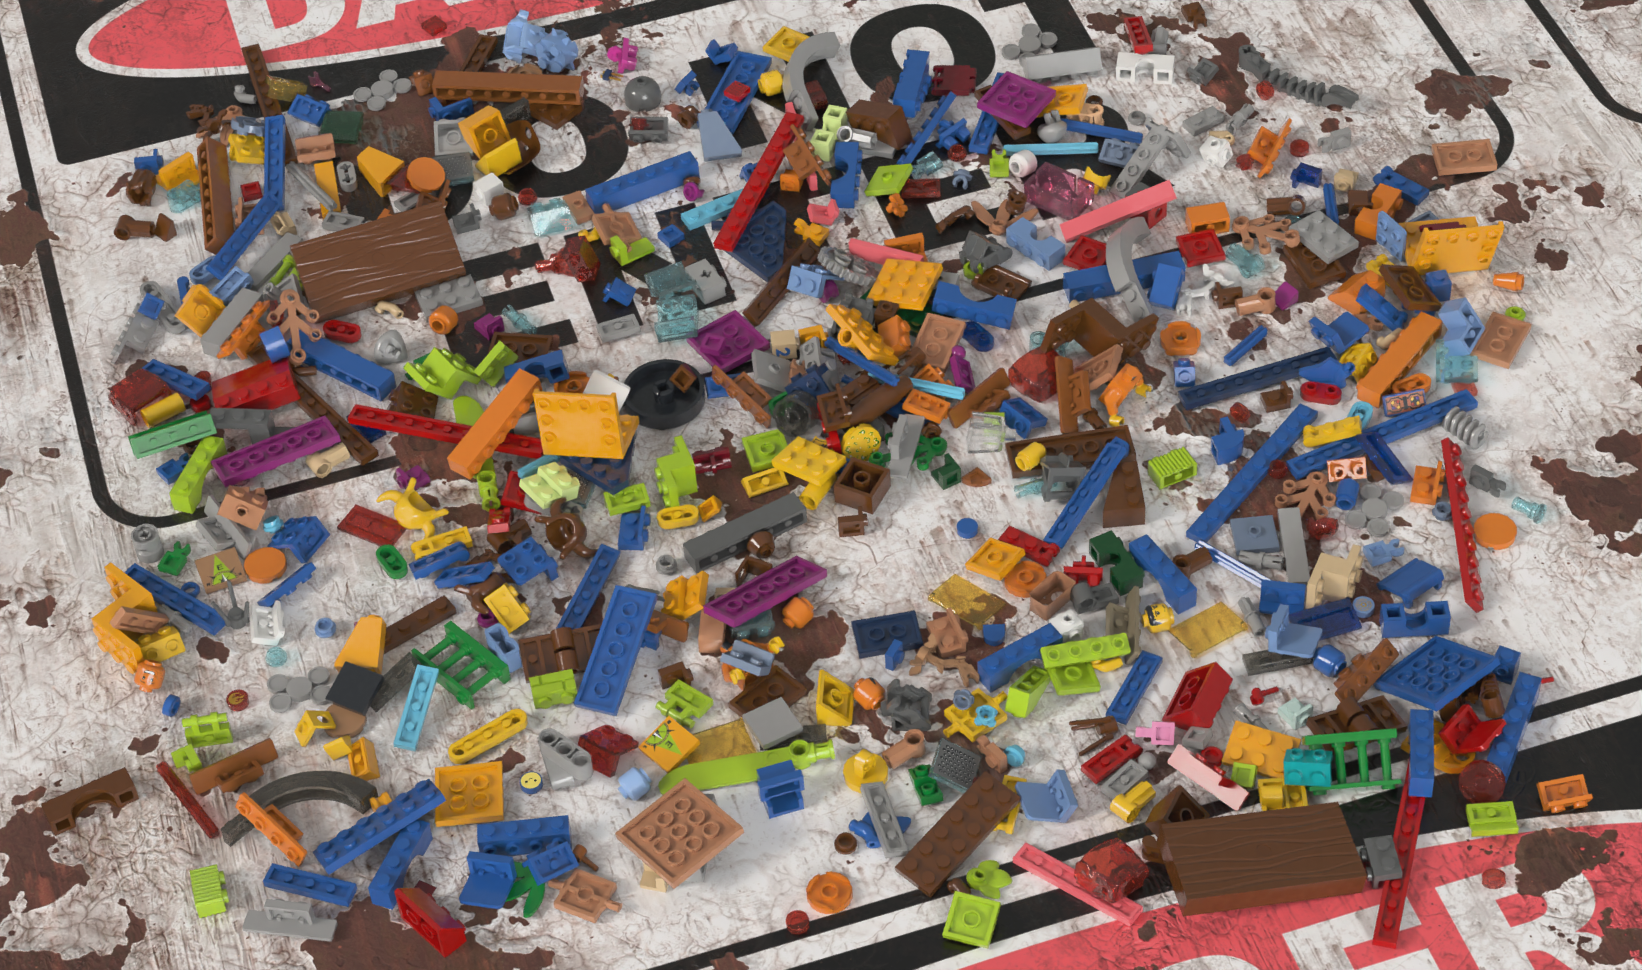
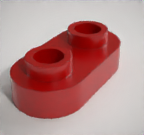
M329 320L323 325L324 336L331 340L355 343L362 337L360 326L354 323Z
M1308 381L1301 385L1300 396L1307 402L1336 405L1341 401L1342 391L1336 385Z

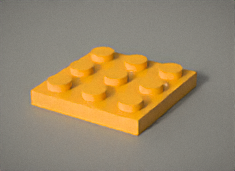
M887 258L867 298L874 299L873 306H878L880 300L898 303L899 308L923 311L943 271L942 263Z
M502 761L435 768V786L446 799L445 802L435 808L436 827L504 820Z

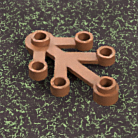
M1267 214L1264 217L1249 220L1245 216H1239L1233 220L1232 230L1235 233L1241 234L1243 239L1242 245L1245 250H1251L1255 247L1254 239L1249 236L1248 232L1256 234L1259 242V251L1263 255L1271 252V244L1267 242L1266 237L1284 241L1291 248L1298 246L1300 242L1299 232L1294 229L1289 230L1292 222L1287 218L1275 222L1274 215ZM1281 229L1282 231H1286V232H1285V233H1281V232H1277V231H1273V230Z
M287 289L280 295L281 304L268 314L267 322L271 325L277 324L280 315L287 309L288 317L280 325L279 329L282 335H284L290 328L292 350L288 358L293 365H301L306 359V353L301 349L299 329L308 335L309 339L313 342L320 340L322 332L317 328H311L296 315V310L306 316V320L310 323H315L318 320L319 313L303 305L300 302L299 294L295 290ZM287 296H291L293 301L288 300ZM309 314H314L316 318L312 319ZM270 316H275L276 320H271ZM312 333H317L318 338L313 337ZM296 352L301 354L300 358L295 355Z
M1312 472L1308 474L1305 480L1298 482L1293 480L1284 481L1283 491L1286 494H1292L1295 490L1307 488V490L1291 496L1278 494L1275 497V506L1285 508L1287 505L1300 502L1297 507L1300 509L1302 518L1308 505H1310L1315 513V519L1323 522L1328 518V510L1321 507L1314 494L1316 491L1320 493L1323 498V505L1326 507H1333L1335 505L1336 496L1333 493H1329L1326 488L1328 483L1327 476L1322 472Z

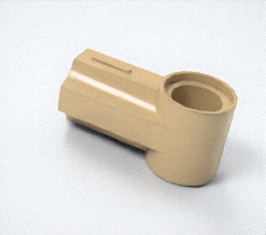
M339 443L322 453L315 451V453L308 455L306 464L317 477L323 478L331 472L332 467L349 459L350 454L343 443Z

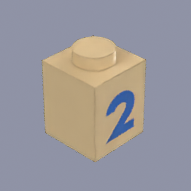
M794 329L770 332L772 355L783 359L797 358L796 350L800 349L799 337L795 338Z

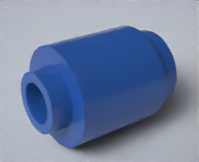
M1342 479L1338 484L1336 505L1342 510H1350L1356 504L1360 485L1354 479Z

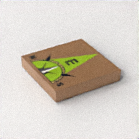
M235 547L194 560L206 594L227 588L228 580L231 581L232 586L247 581Z

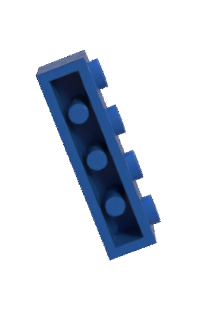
M568 815L477 824L479 852L505 856L526 855L537 850L542 853L547 851L546 846L556 841L559 844L568 841L572 850V835Z

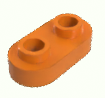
M1417 373L1396 381L1392 386V394L1423 388L1424 393H1427L1431 388V378L1426 374Z

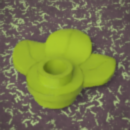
M994 860L982 861L978 868L970 869L966 875L967 883L972 889L980 890L984 896L993 899L1000 898L999 888L1012 883L1010 875L1004 870L999 869V862Z

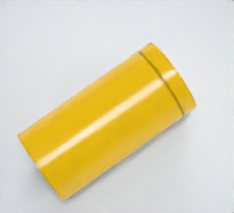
M176 392L141 409L140 414L146 426L151 428L186 411L182 398Z
M834 474L821 487L810 482L799 496L800 501L807 509L815 510L837 480V475Z

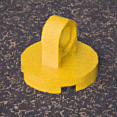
M862 749L858 754L850 757L844 764L843 776L845 783L851 790L861 793L860 787L864 783L883 781L885 785L888 780L886 761L881 756L867 749Z

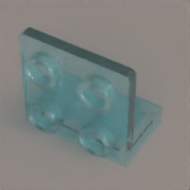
M1436 339V383L1469 384L1478 382V357L1449 356V347H1444V339Z

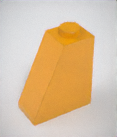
M370 146L357 156L360 172L383 198L407 175L404 161Z
M368 615V617L360 618L335 661L334 667L338 673L345 661L382 674L387 626L383 618L378 615Z

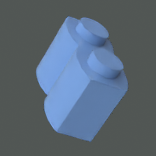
M500 623L485 629L488 650L508 665L510 673L521 668L522 660L519 645L513 638L509 637L507 629Z

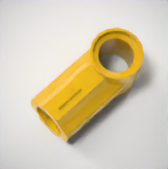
M1141 781L1127 794L1121 793L1117 795L1110 804V810L1126 823H1131L1139 815L1140 809L1156 797V791L1149 782Z

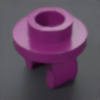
M694 182L686 183L683 189L684 196L688 201L702 198L705 191L704 189L700 190Z

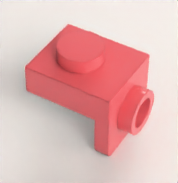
M831 199L828 206L810 203L807 207L810 222L832 226L834 220L839 216V208L835 199Z

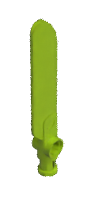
M459 396L453 401L456 423L473 426L484 413L480 404L471 397ZM491 456V458L484 462L479 473L473 476V478L477 479L479 495L483 499L482 508L487 512L492 508L497 510L501 504L499 498H497L499 491L493 458Z
M830 739L825 743L814 744L813 742L807 743L804 740H796L789 747L684 765L673 769L659 781L660 794L664 795L684 778L700 791L758 781L756 769L792 760L794 768L803 770L808 768L811 763H816L818 759L830 757L835 759L833 741Z

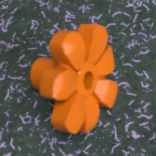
M900 194L890 195L889 200L891 202L886 206L887 212H894L899 217L905 216L908 208L907 205H903L905 202L900 198Z

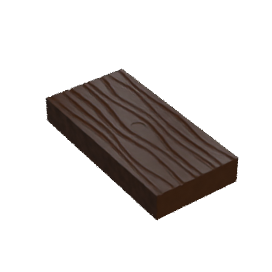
M441 201L290 245V254L309 309H314L319 313V318L314 324L374 307L381 300L391 302L414 295L415 291L466 276V270Z
M1338 802L1161 824L1157 838V844L1182 916L1362 893L1367 879L1364 866Z

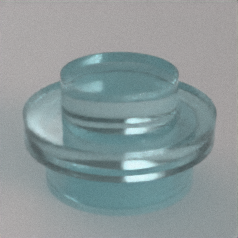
M272 647L267 651L266 663L271 667H280L286 663L287 653L280 647Z

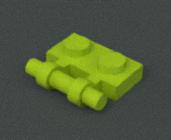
M678 679L665 692V699L668 701L666 703L658 701L655 708L660 710L661 714L665 717L670 716L675 719L682 727L687 726L691 729L694 727L695 721L690 717L694 715L700 719L714 704L712 698ZM677 706L683 709L681 713L675 710Z
M211 712L210 715L198 716L196 714L190 715V718H183L182 726L190 727L185 728L187 744H192L193 748L233 743L230 723L226 722L228 721L227 713L218 714V712Z

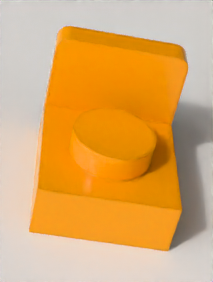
M822 325L798 329L800 346L811 338L818 337L821 348L827 349L824 342L827 341L829 335L828 332H824Z

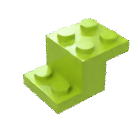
M434 347L422 365L420 363L415 365L407 362L403 368L425 391L450 400L464 381L478 385L482 379L473 372L476 368L465 362V357L459 353L454 355L446 348L441 350Z
M682 435L674 437L675 446L672 447L673 454L656 458L657 467L654 468L657 480H659L656 482L659 494L663 493L664 495L662 499L665 508L679 506L678 497L698 492L695 465Z

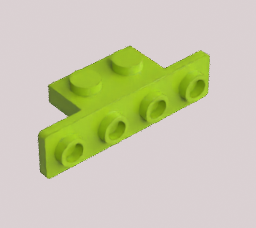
M1126 633L1091 637L1080 641H1069L1063 644L1041 647L1040 649L1045 669L1129 655L1131 652Z

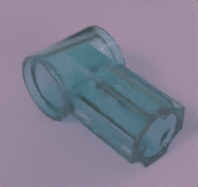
M1231 244L1226 251V257L1238 266L1241 275L1245 278H1250L1265 269L1264 260L1260 255L1250 254L1239 244Z

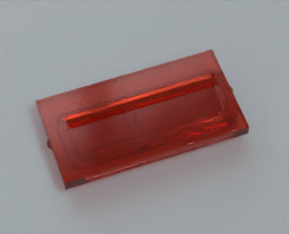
M356 504L337 526V529L378 546H394L407 530L397 520Z

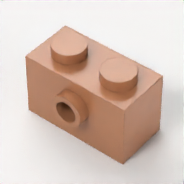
M229 485L217 515L257 530L266 511L268 501L260 495L245 492L241 487Z

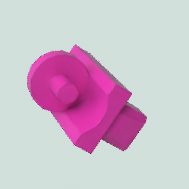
M623 38L622 48L614 46L608 49V58L613 62L618 61L617 73L623 74L624 69L634 71L637 63L638 47L629 45V39Z

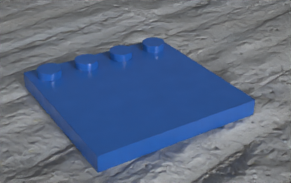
M1435 636L1383 673L1374 683V687L1380 691L1437 712L1454 698L1460 696L1469 687L1475 685L1481 678L1490 674L1492 670L1500 665V662L1496 656Z

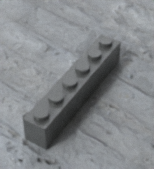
M794 492L782 496L780 499L765 504L752 512L746 513L737 519L683 543L684 558L697 574L748 550L747 544L750 537L759 531L770 532L776 537L806 523V507Z

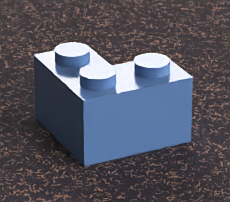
M1466 297L1446 301L1438 313L1448 329L1440 344L1450 358L1469 355L1484 332L1485 327Z

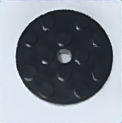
M660 359L637 367L628 375L624 382L625 385L630 387V392L624 402L627 414L638 416L639 425L658 430L676 428L692 421L701 412L705 403V389L701 374L693 366L689 365L697 378L688 390L683 393L669 379L680 365L685 362L673 359Z

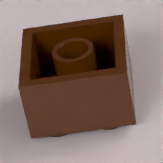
M852 457L834 484L835 502L857 510L858 506H862L863 512L873 515L891 487L890 469Z

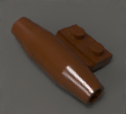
M863 373L841 388V390L845 389L848 399L845 402V406L850 405L852 407V417L849 418L850 427H846V429L856 428L860 426L859 424L863 423L868 424L897 405L913 388L910 378L902 375L899 377L900 381L897 382V386L893 387L888 383L880 386L876 379Z

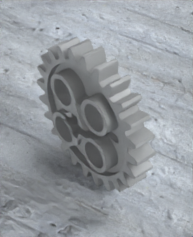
M824 246L817 257L818 261L822 263L821 265L826 266L827 270H830L840 278L843 277L847 281H852L854 284L857 283L861 286L864 284L867 287L869 285L873 286L879 275L878 271L874 270L875 267L870 266V263H867L857 255H852L849 251L845 252L843 249Z

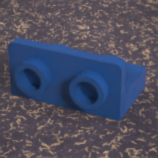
M297 94L287 112L291 117L319 128L327 114L331 116L334 114L329 108L330 105L322 100L317 102L307 94L305 96Z
M1020 397L1004 400L999 411L1005 412V425L1023 439L1029 437L1031 429L1046 426L1048 418Z
M641 506L640 513H622L618 550L644 551V544L649 539V531L646 528L651 523L650 513H647L646 506Z
M1262 579L1259 612L1273 614V612H1277L1279 605L1283 604L1289 605L1290 617L1302 618L1306 584Z
M558 841L546 846L547 851L540 853L537 850L526 856L528 860L523 862L522 866L523 868L529 867L537 886L579 866L568 841L561 844Z

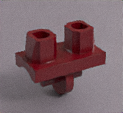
M720 446L715 447L713 450H699L692 453L696 474L711 471L715 474L717 470L732 468L729 447Z

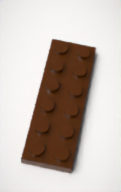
M1128 425L1005 443V451L1013 479L1042 474L1043 470L1040 463L1031 470L1023 471L1015 462L1018 453L1033 442L1041 443L1046 448V456H1058L1061 452H1064L1066 455H1073L1074 461H1078L1086 468L1092 467L1106 444L1110 443L1115 437H1118L1129 444V455L1121 459L1120 462L1136 461V451Z
M985 771L895 866V871L931 898L1017 806L1021 800L1020 796Z

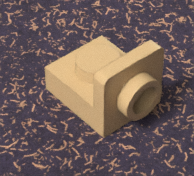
M1340 168L1339 172L1334 175V189L1344 192L1354 190L1359 172Z

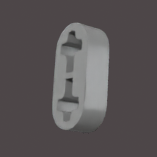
M345 161L338 164L337 172L341 189L344 192L356 190L358 183L353 163Z

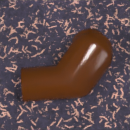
M290 362L292 371L299 377L317 375L316 365L304 367L303 365H293Z
M953 878L952 881L948 882L947 888L951 893L958 891L971 895V890L961 879Z

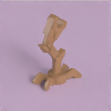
M933 633L928 637L929 642L919 649L915 660L912 659L910 661V665L915 666L909 670L910 676L921 673V666L929 662L936 666L941 674H943V668H958L965 687H969L968 679L970 678L974 679L976 684L979 683V674L971 664L965 661L966 656H957L955 659L943 660L932 655V653H936L935 646H937Z

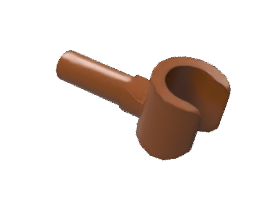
M577 844L573 849L577 862L580 863L582 861L595 872L598 871L599 867L585 856L587 849Z

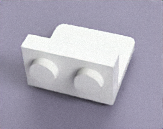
M594 370L583 394L611 395V393H616L618 410L620 412L630 392V387L598 370Z

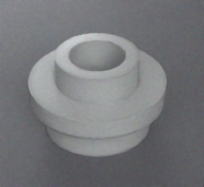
M662 555L656 562V570L660 574L668 575L677 569V562L671 555Z

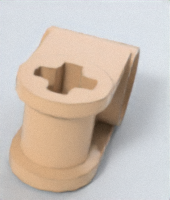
M1084 103L1080 114L1067 115L1066 119L1091 124L1094 122V124L1104 126V119L1102 118L1104 109L1099 104Z

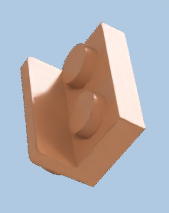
M951 607L946 608L947 616L926 622L929 634L933 633L937 642L935 647L941 659L966 652V642L969 641L966 630H962L960 627L961 622L958 614H954Z

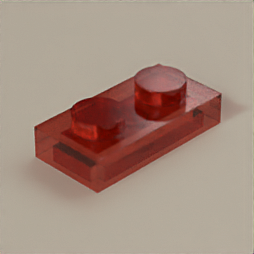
M940 178L907 179L902 188V198L941 197Z

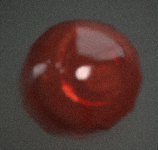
M1311 517L1309 520L1305 519L1306 531L1313 539H1329L1339 528L1338 519L1329 517L1316 521Z

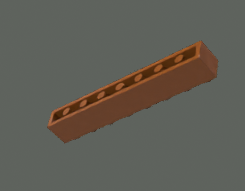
M436 70L432 89L434 97L441 100H464L470 97L472 101L581 105L584 83L583 76Z
M207 136L197 147L204 245L206 251L216 255L235 230L233 225L234 218L232 214L227 147L225 144Z

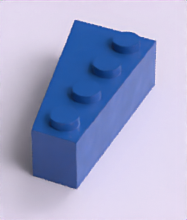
M907 49V60L904 59L903 72L900 73L899 83H897L894 93L893 105L902 106L905 117L915 118L917 112L921 111L925 95H928L929 87L932 84V76L929 75L930 51Z

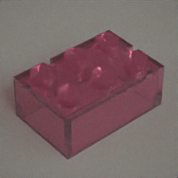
M1045 162L1036 171V175L1033 174L1024 183V194L1027 196V203L1069 221L1079 217L1094 201V183L1079 177L1076 193V175Z

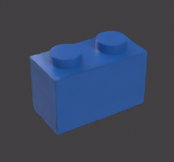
M1159 263L1158 267L1154 268L1152 274L1153 286L1149 287L1147 299H1149V303L1152 306L1175 311L1185 274L1184 270Z

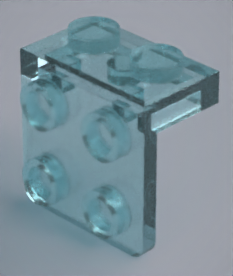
M560 198L551 199L546 204H542V202L530 204L531 207L527 208L535 237L573 228L569 206Z
M682 261L644 274L651 297H658L659 299L672 297L675 295V291L685 292L693 289L692 285L697 283L696 279L688 280Z
M768 609L742 623L740 626L735 628L729 627L731 638L741 641L742 639H749V636L758 634V637L769 636L775 630L776 625L772 618L771 609Z

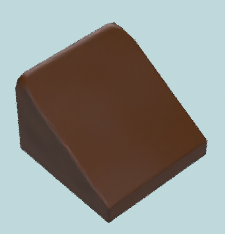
M160 213L155 227V235L165 242L171 240L177 235L174 221Z
M684 363L680 365L669 380L685 393L697 377L689 365Z
M1367 454L1364 455L1367 469L1375 481L1379 482L1390 476L1385 460Z

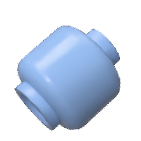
M632 767L619 777L618 782L621 786L617 789L625 799L630 797L636 801L651 789L649 783L652 781L642 768Z

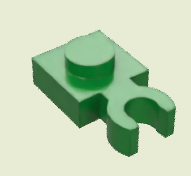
M177 541L174 544V551H167L157 565L158 570L178 576L187 563L186 556L191 553L190 544L181 549V543Z

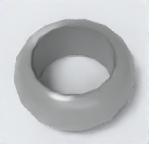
M1133 111L1128 116V121L1132 125H1141L1146 119L1145 114L1141 111Z

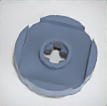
M236 116L235 119L232 117L231 128L237 130V134L247 136L248 133H254L256 136L265 137L264 120H261V123H259L253 117Z

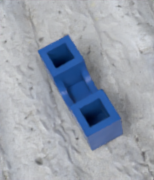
M562 349L504 367L506 383L509 382L519 368L538 378H548L550 384L570 378L568 364Z
M1448 601L1425 602L1424 609L1415 614L1406 613L1403 603L1381 604L1379 623L1382 638L1449 635L1451 616Z

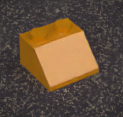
M489 105L458 123L464 140L479 160L511 140L500 111Z

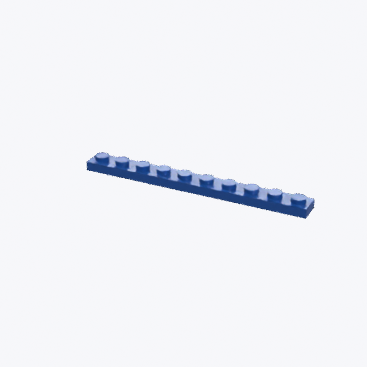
M1467 389L1365 429L1361 435L1335 441L1286 461V467L1296 480L1302 479L1312 472L1326 469V460L1359 456L1441 423L1446 414L1455 406L1460 408L1459 412H1468L1476 409L1478 401Z
M1300 403L1186 531V537L1195 542L1203 540L1207 543L1302 436L1303 428L1306 425H1311L1317 419L1318 411Z

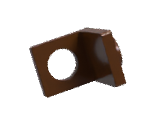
M1348 190L1349 215L1358 216L1363 207L1372 209L1373 203H1368L1367 190Z
M746 555L735 572L736 587L742 585L749 573L759 576L772 569L773 565L762 559Z

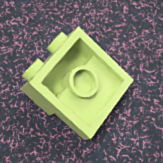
M552 462L538 467L537 474L520 479L519 486L542 509L551 507L554 501L560 498H566V502L576 499L580 483L576 477H571L567 473L564 465L559 466L556 462Z

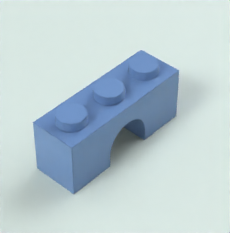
M1024 217L1006 228V243L1048 271L1061 263L1065 258V244L1053 236H1049L1045 240H1037V226Z

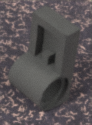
M1081 582L1076 584L1070 593V599L1077 614L1106 607L1110 602L1113 604L1119 603V597L1111 582L1095 587H1090L1088 583Z

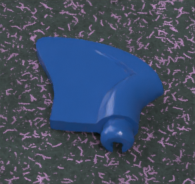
M1328 357L1319 364L1300 368L1298 373L1308 381L1336 385L1343 389L1347 385L1346 378L1355 371V365L1352 362L1342 364L1336 359Z
M869 812L860 821L856 819L851 820L849 830L862 837L866 841L868 848L881 847ZM896 816L901 831L904 833L911 825V818Z

